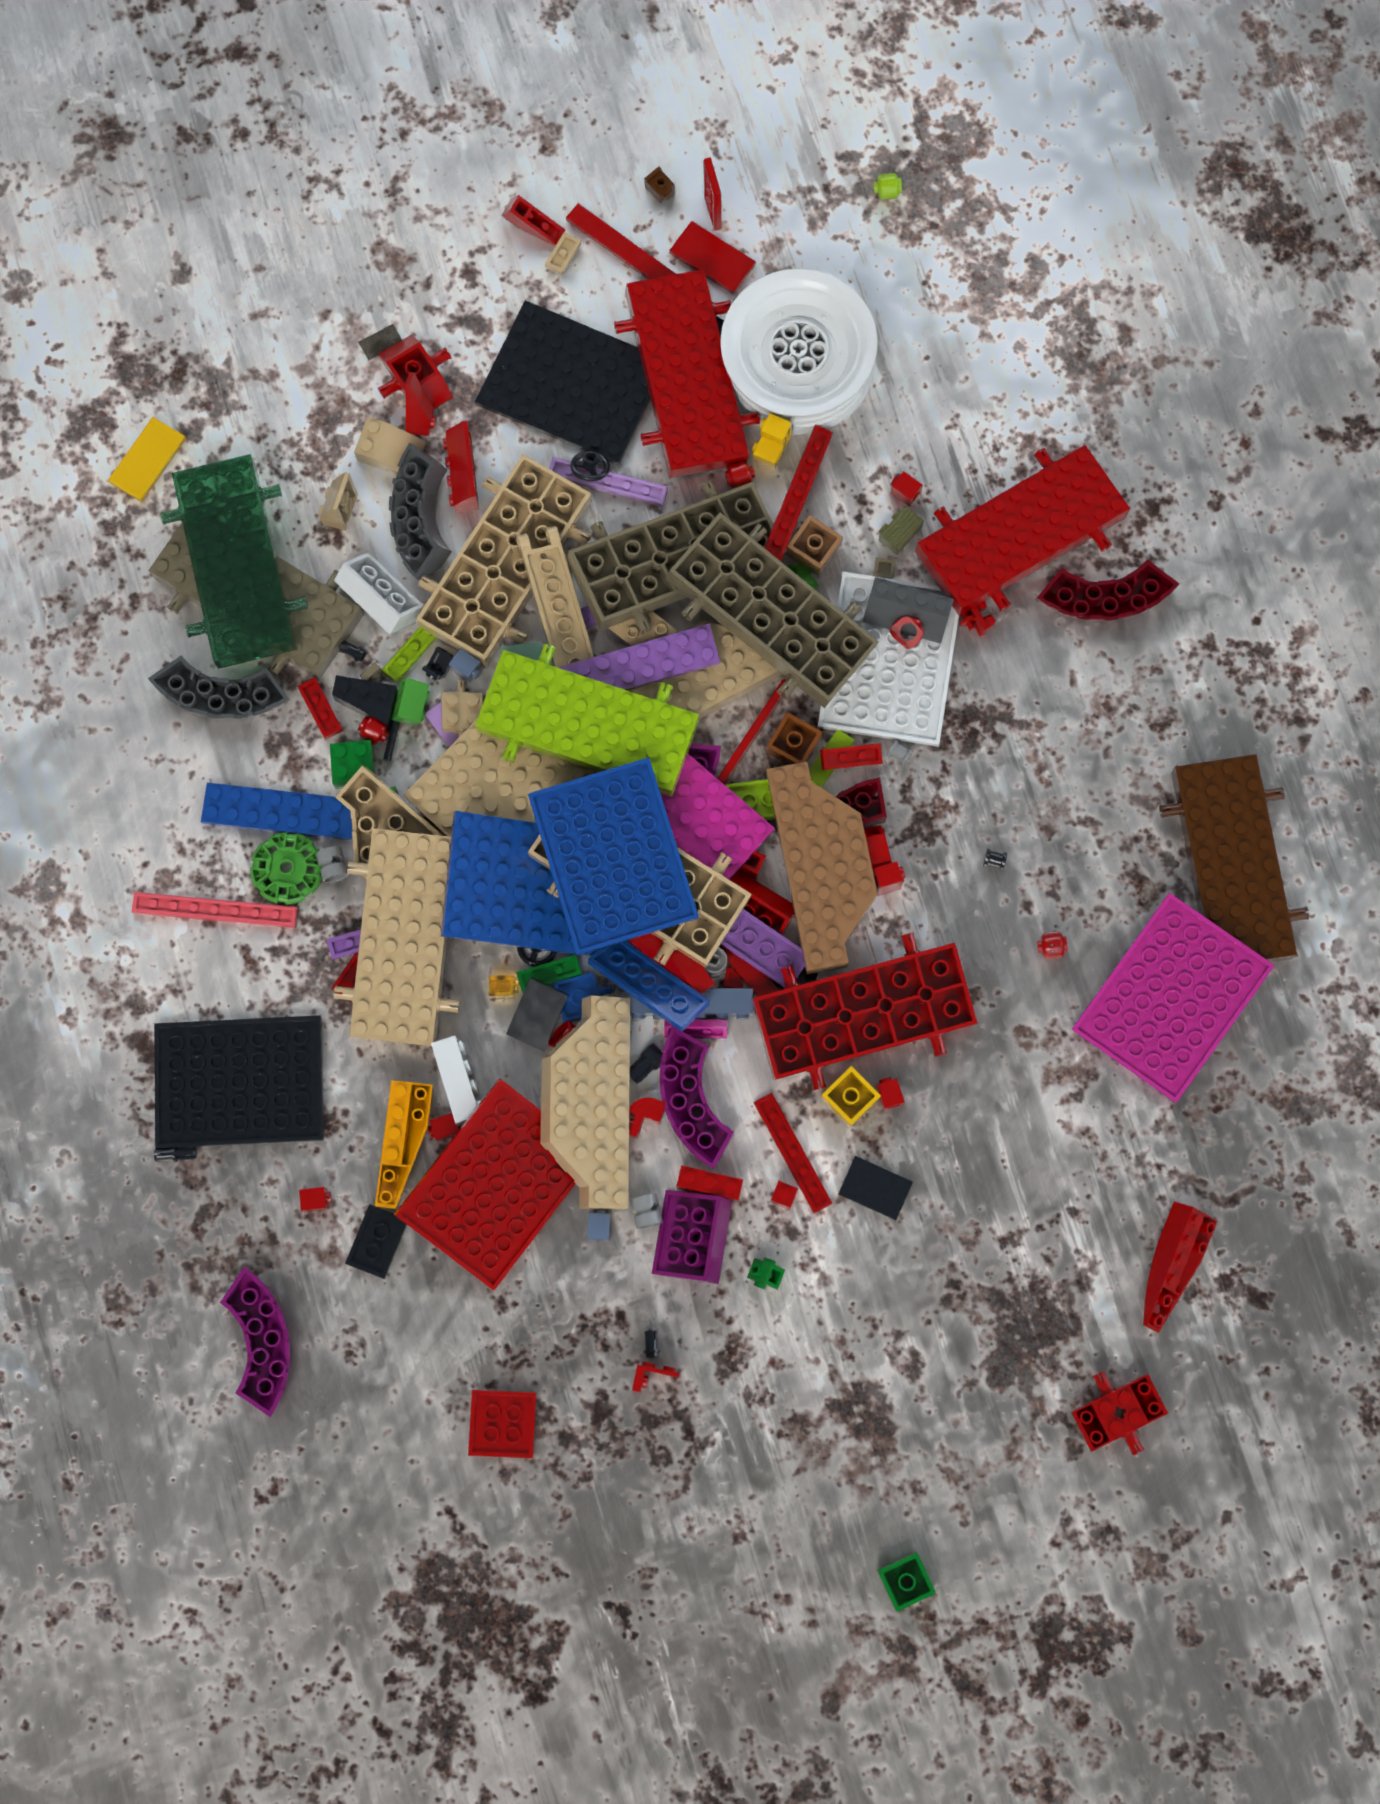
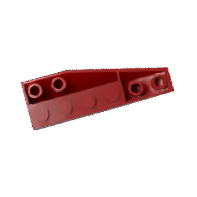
M650 933L629 940L635 948L698 993L703 994L715 985L702 965L678 950L673 951L665 966L660 964L664 955L657 962L654 957L662 947L663 942Z
M1173 1202L1153 1256L1147 1282L1143 1326L1157 1333L1162 1329L1200 1265L1217 1224V1220L1192 1206Z

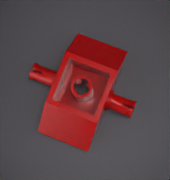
M411 334L378 354L392 376L391 381L378 387V391L384 399L398 390L402 391L405 395V384L410 372H415L434 409L453 399L447 384L437 369V366L452 359L446 347L430 356L421 343Z
M1105 1370L1095 1374L1092 1377L1101 1392L1100 1397L1071 1412L1090 1451L1093 1452L1119 1438L1125 1439L1132 1456L1144 1451L1145 1449L1136 1434L1137 1429L1169 1414L1149 1374L1118 1388L1112 1387ZM1116 1407L1123 1412L1121 1418L1114 1416Z

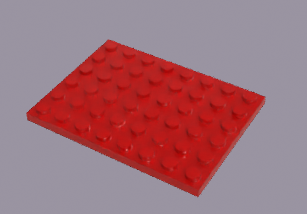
M499 1078L394 1215L494 1291L576 1183L570 1174L565 1172L555 1161V1157L540 1144L541 1110Z

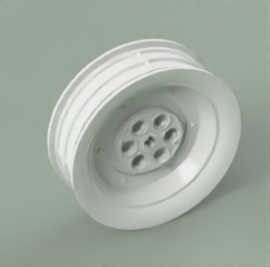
M781 270L768 274L750 284L730 306L721 332L722 359L732 382L737 407L744 414L758 411L760 424L763 418H767L769 413L791 422L792 434H811L815 424L829 429L848 418L863 402L871 387L878 344L875 322L865 301L844 281L817 270ZM787 333H793L794 336H793V337H788V336H786L785 334H787ZM811 334L814 338L808 339L805 336ZM781 348L783 351L775 352L774 349ZM820 351L823 355L817 356L814 352ZM790 365L792 368L784 369L783 366ZM807 366L810 367L811 370L804 371L802 368Z

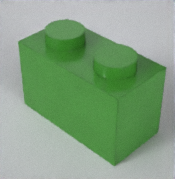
M409 678L401 680L391 720L411 726H416L423 722L426 713L423 710L424 705L428 702L430 691H428L429 684Z

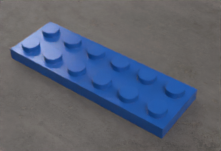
M627 941L598 949L588 958L590 966L681 1032L710 1005L707 998Z

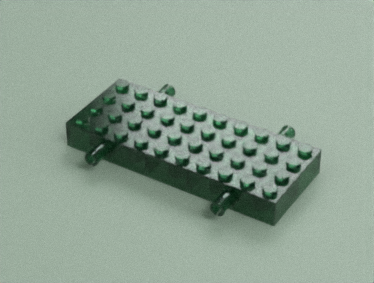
M251 454L173 472L172 477L179 506L177 509L160 512L163 525L180 520L183 523L204 617L202 622L185 625L188 638L205 633L208 635L213 662L218 669L298 650L290 615L292 612L308 609L305 596L289 601L286 599L264 504L267 499L282 497L280 484L264 488L260 486L256 465Z

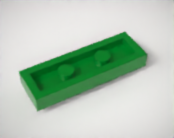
M576 954L516 972L522 993H524L531 977L551 985L553 982L582 975Z

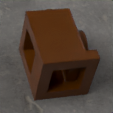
M657 167L644 178L645 188L659 203L669 200L674 195L675 184L663 173L660 167Z

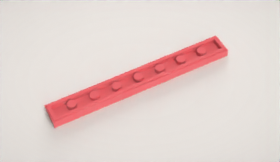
M134 892L131 912L133 914L296 928L298 907Z

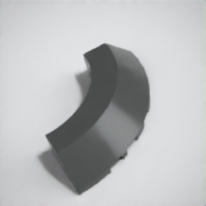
M409 443L397 465L399 466L397 476L392 481L394 485L392 496L389 497V511H391V522L389 525L391 536L394 537L397 546L395 549L403 559L402 563L419 580L423 575L427 576L440 569L452 552L444 543L439 533L435 515L438 490L448 469L436 459Z
M181 655L148 678L162 695L177 706L189 712L210 718L241 719L252 717L275 709L290 700L266 667L257 673L242 677V679L229 680L210 677L201 673Z

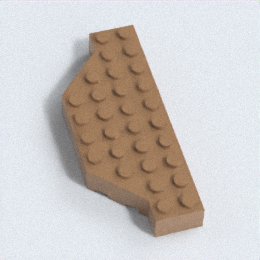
M808 762L766 769V777L806 975L848 967L849 961L845 944L877 897L861 813L813 783L810 777Z

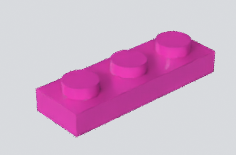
M664 1019L665 1038H667L673 1025ZM695 1019L682 1032L693 1038H727V1020Z

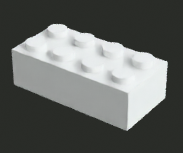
M369 553L343 563L334 579L341 589L353 598L389 634L414 624L424 607Z
M452 1036L433 1042L431 1045L455 1123L461 1128L481 1101L480 1099L477 1100L476 1097L479 1094L477 1084L474 1079L471 1080L470 1075H473L471 1064L468 1062V1059L465 1060L464 1058L467 1055L465 1045L462 1040Z

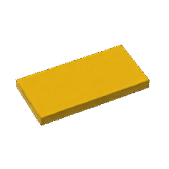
M152 417L114 470L108 482L142 503L181 448L186 437Z

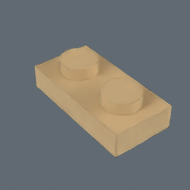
M564 232L546 261L545 267L563 276L580 248L581 240Z

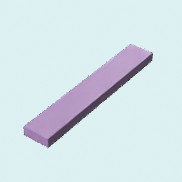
M556 457L552 458L549 469L576 485L663 507L668 486L610 471L601 480L584 481L576 477L571 471V461ZM577 467L581 473L590 475L589 471L585 470V468ZM595 469L597 474L603 471L602 469Z

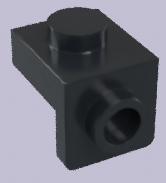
M436 647L427 665L423 666L422 670L433 680L443 679L450 669L449 663L454 655L441 647Z

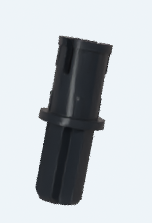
M196 1147L155 1148L154 1154L157 1155H154L155 1162L173 1161L175 1163L178 1160L196 1159L197 1149Z

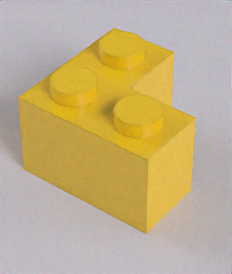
M769 413L767 418H763L759 427L762 437L759 442L756 441L751 452H753L754 460L776 469L792 436V423Z

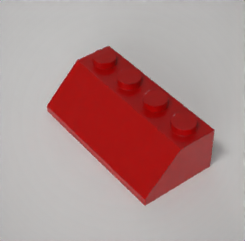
M462 421L446 430V438H443L444 450H448V457H445L446 469H450V476H447L448 488H452V494L449 495L450 507L454 506L455 513L479 510L471 433L468 421Z
M738 870L730 881L752 894L744 910L783 936L795 916L792 903Z

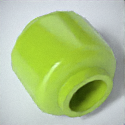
M895 173L879 174L877 181H873L874 194L878 193L880 200L897 199L898 195L902 193L901 177H898Z

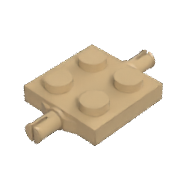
M461 680L457 681L456 692H441L442 732H452L458 734L459 737L478 718L483 705L482 693L465 691V680H462V683Z

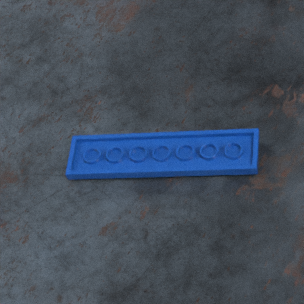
M208 782L206 784L201 816L202 824L280 833L289 832V834L299 833L307 836L353 841L351 811L333 796Z

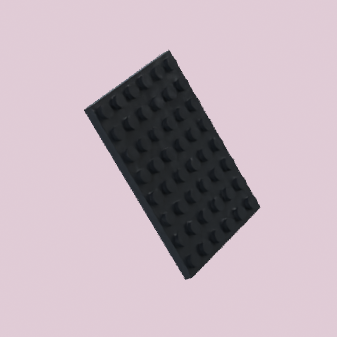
M525 300L475 400V405L581 450L602 454L608 461L620 465L649 405L650 395L638 347Z
M321 1015L154 1023L155 1148L324 1141Z

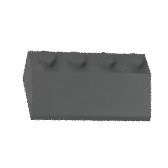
M875 577L863 622L890 629L898 619L904 616L917 618L921 621L925 631L922 639L941 644L954 599ZM907 623L901 627L900 632L916 636L917 628L915 625Z

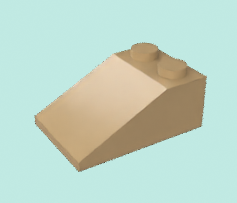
M367 417L354 454L358 462L398 473L399 466L397 465L408 444L411 443L424 451L427 442L387 422Z
M343 473L332 481L330 487H327L325 492L326 501L324 505L320 506L318 513L323 525L346 530L358 496L350 473Z

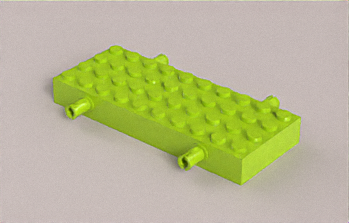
M543 644L538 660L506 650L502 651L475 727L479 733L508 742L502 756L503 760H510V763H514L518 749L521 746L596 772H602L649 757L660 793L673 796L699 723V714L667 704L673 686L667 684L666 687V683L661 682L656 698L651 699L551 666L550 662L556 650L552 645L548 647V644Z

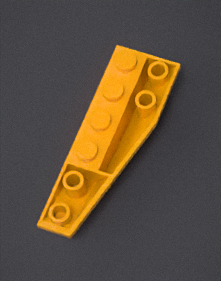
M391 1080L375 1207L396 1209L428 1128L433 1085Z

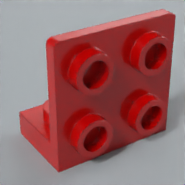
M642 1361V1365H637L632 1391L642 1393V1388H647L649 1376L645 1375L646 1372L679 1378L680 1373H676V1368L664 1366L662 1370L655 1368L656 1364Z

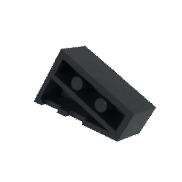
M336 675L332 691L335 701L364 716L376 718L387 725V729L390 730L398 693L396 685Z

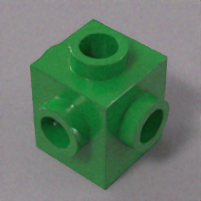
M764 1257L763 1260L754 1258L747 1278L755 1281L754 1286L765 1290L766 1287L778 1290L785 1269L776 1266V1261Z

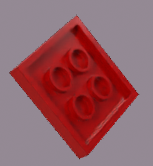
M472 1390L468 1456L533 1458L537 1393Z

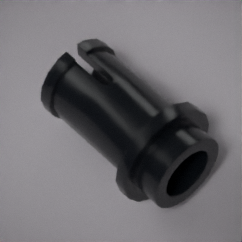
M345 640L341 643V645L348 649L340 647V653L354 658L356 662L364 660L366 650L362 646L357 647Z
M656 1330L644 1331L646 1348L644 1354H646V1358L659 1357L658 1331Z

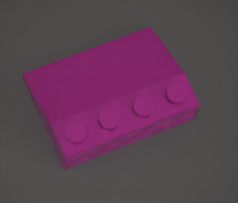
M666 1190L661 1214L663 1223L659 1226L651 1274L719 1285L732 1200L721 1196Z

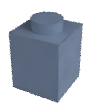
M462 648L459 649L449 663L450 669L469 683L473 679L476 680L482 672L481 662Z
M594 1209V1213H589L588 1240H610L611 1215L606 1214V1210Z

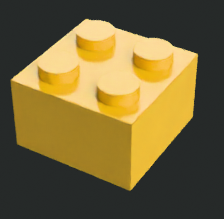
M851 1066L821 1095L820 1099L851 1128L880 1099L881 1095Z

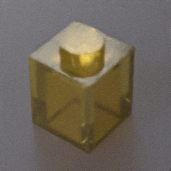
M514 975L489 976L490 1000L515 999V993H519V981H515Z

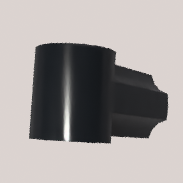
M655 1043L649 1045L641 1053V1057L630 1066L629 1077L637 1085L653 1070L655 1071L660 1067L663 1052Z

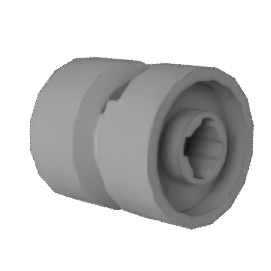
M329 847L316 853L318 865L322 866L320 873L323 882H335L349 876L346 863L342 862L345 858L341 847Z
M718 948L707 967H704L711 978H718L726 971L728 959L724 950Z
M656 1193L630 1199L632 1211L636 1212L634 1216L636 1229L663 1223L661 1212L657 1210L659 1203Z

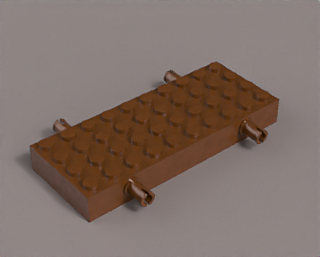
M1257 754L1175 766L1171 775L1177 803L1160 805L1159 812H1162L1160 814L1161 818L1180 816L1198 912L1269 962L1293 959L1297 955L1291 922L1309 920V913H1306L1309 910L1307 906L1289 909L1284 892L1267 808L1268 801L1285 799V793H1282L1284 791L1283 787L1266 790L1263 788Z

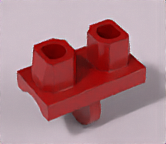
M984 601L962 614L963 619L959 624L961 627L967 626L969 631L976 629L979 637H981L995 625L996 621L991 614L982 617L980 612L987 608Z

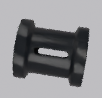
M987 848L983 866L999 867L1003 871L1007 852L1002 854Z

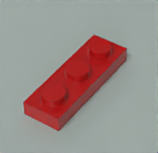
M314 677L297 686L324 739L327 740L343 732L317 679Z
M881 743L820 750L822 770L883 764Z

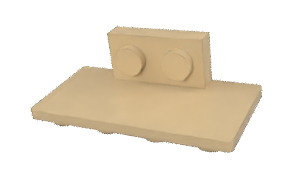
M653 611L645 613L652 627V630L647 633L644 630L645 633L640 634L634 619L608 627L609 630L630 646L679 632Z

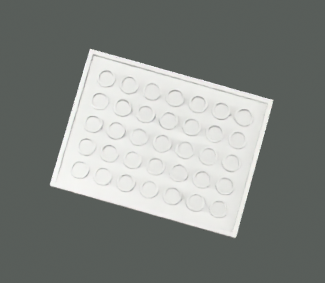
M843 572L837 608L844 612L852 601L857 603L852 610L860 605L862 610L853 621L879 641V643L826 708L821 706L817 728L834 731L841 730L847 733L939 747L958 625V614L952 607L941 644L921 639L915 647L908 650L892 637L890 629L863 622L875 576ZM881 578L945 596L939 586ZM901 633V636H902L904 639H908V640H909V639H912V638L915 637V636H911V635H908V634Z

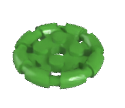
M282 832L268 837L269 840L257 847L251 859L253 864L250 868V875L254 887L261 891L260 894L273 903L284 902L286 905L304 901L307 895L313 894L322 881L320 873L322 866L318 865L316 853L320 850L315 848L314 842L299 833L294 835L289 834V832ZM288 842L294 843L293 848L287 847ZM275 845L278 850L271 855L268 850ZM305 850H307L310 853L306 857H304L302 854V852ZM261 862H266V869L260 868ZM284 863L292 864L290 872H282L281 867ZM308 867L314 868L313 874L307 873ZM269 878L272 883L266 886L264 882ZM303 882L306 887L299 891L297 887ZM280 888L287 889L286 894H280Z

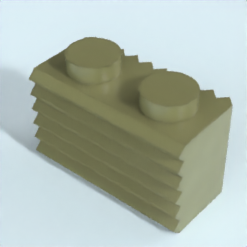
M907 506L902 510L898 509L892 516V522L889 525L885 523L879 530V541L896 555L904 549L924 524V520Z

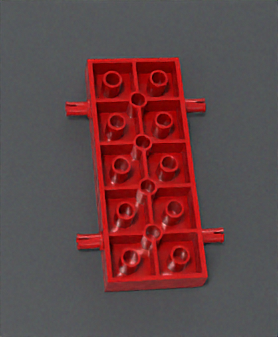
M704 269L626 283L625 295L631 319L614 321V328L616 329V334L629 331L635 333L658 431L640 434L641 441H643L642 446L656 443L661 444L669 479L726 468L730 464L741 461L747 463L749 452L743 427L760 424V417L758 416V411L742 415L739 413L732 382L722 359L721 337L716 315L727 313L731 306V300L713 303Z
M1086 445L1054 462L1045 448H1042L1041 452L1038 450L1034 457L1043 467L1041 471L957 520L951 518L944 506L934 512V516H936L943 528L917 542L915 553L945 597L954 599L952 607L958 616H961L971 610L973 606L979 605L989 598L994 600L1000 612L1004 611L1012 604L1002 592L1003 590L1091 538L1101 552L1112 546V543H1110L1103 531L1125 519L1131 508Z
M914 932L901 935L906 951L904 957L802 985L797 983L793 965L781 968L785 983L784 990L751 998L773 1080L807 1071V1073H810L813 1090L827 1087L821 1070L823 1066L924 1038L930 1039L934 1057L947 1054L942 1038L943 1033L978 1024L956 944L951 943L921 952L917 948Z

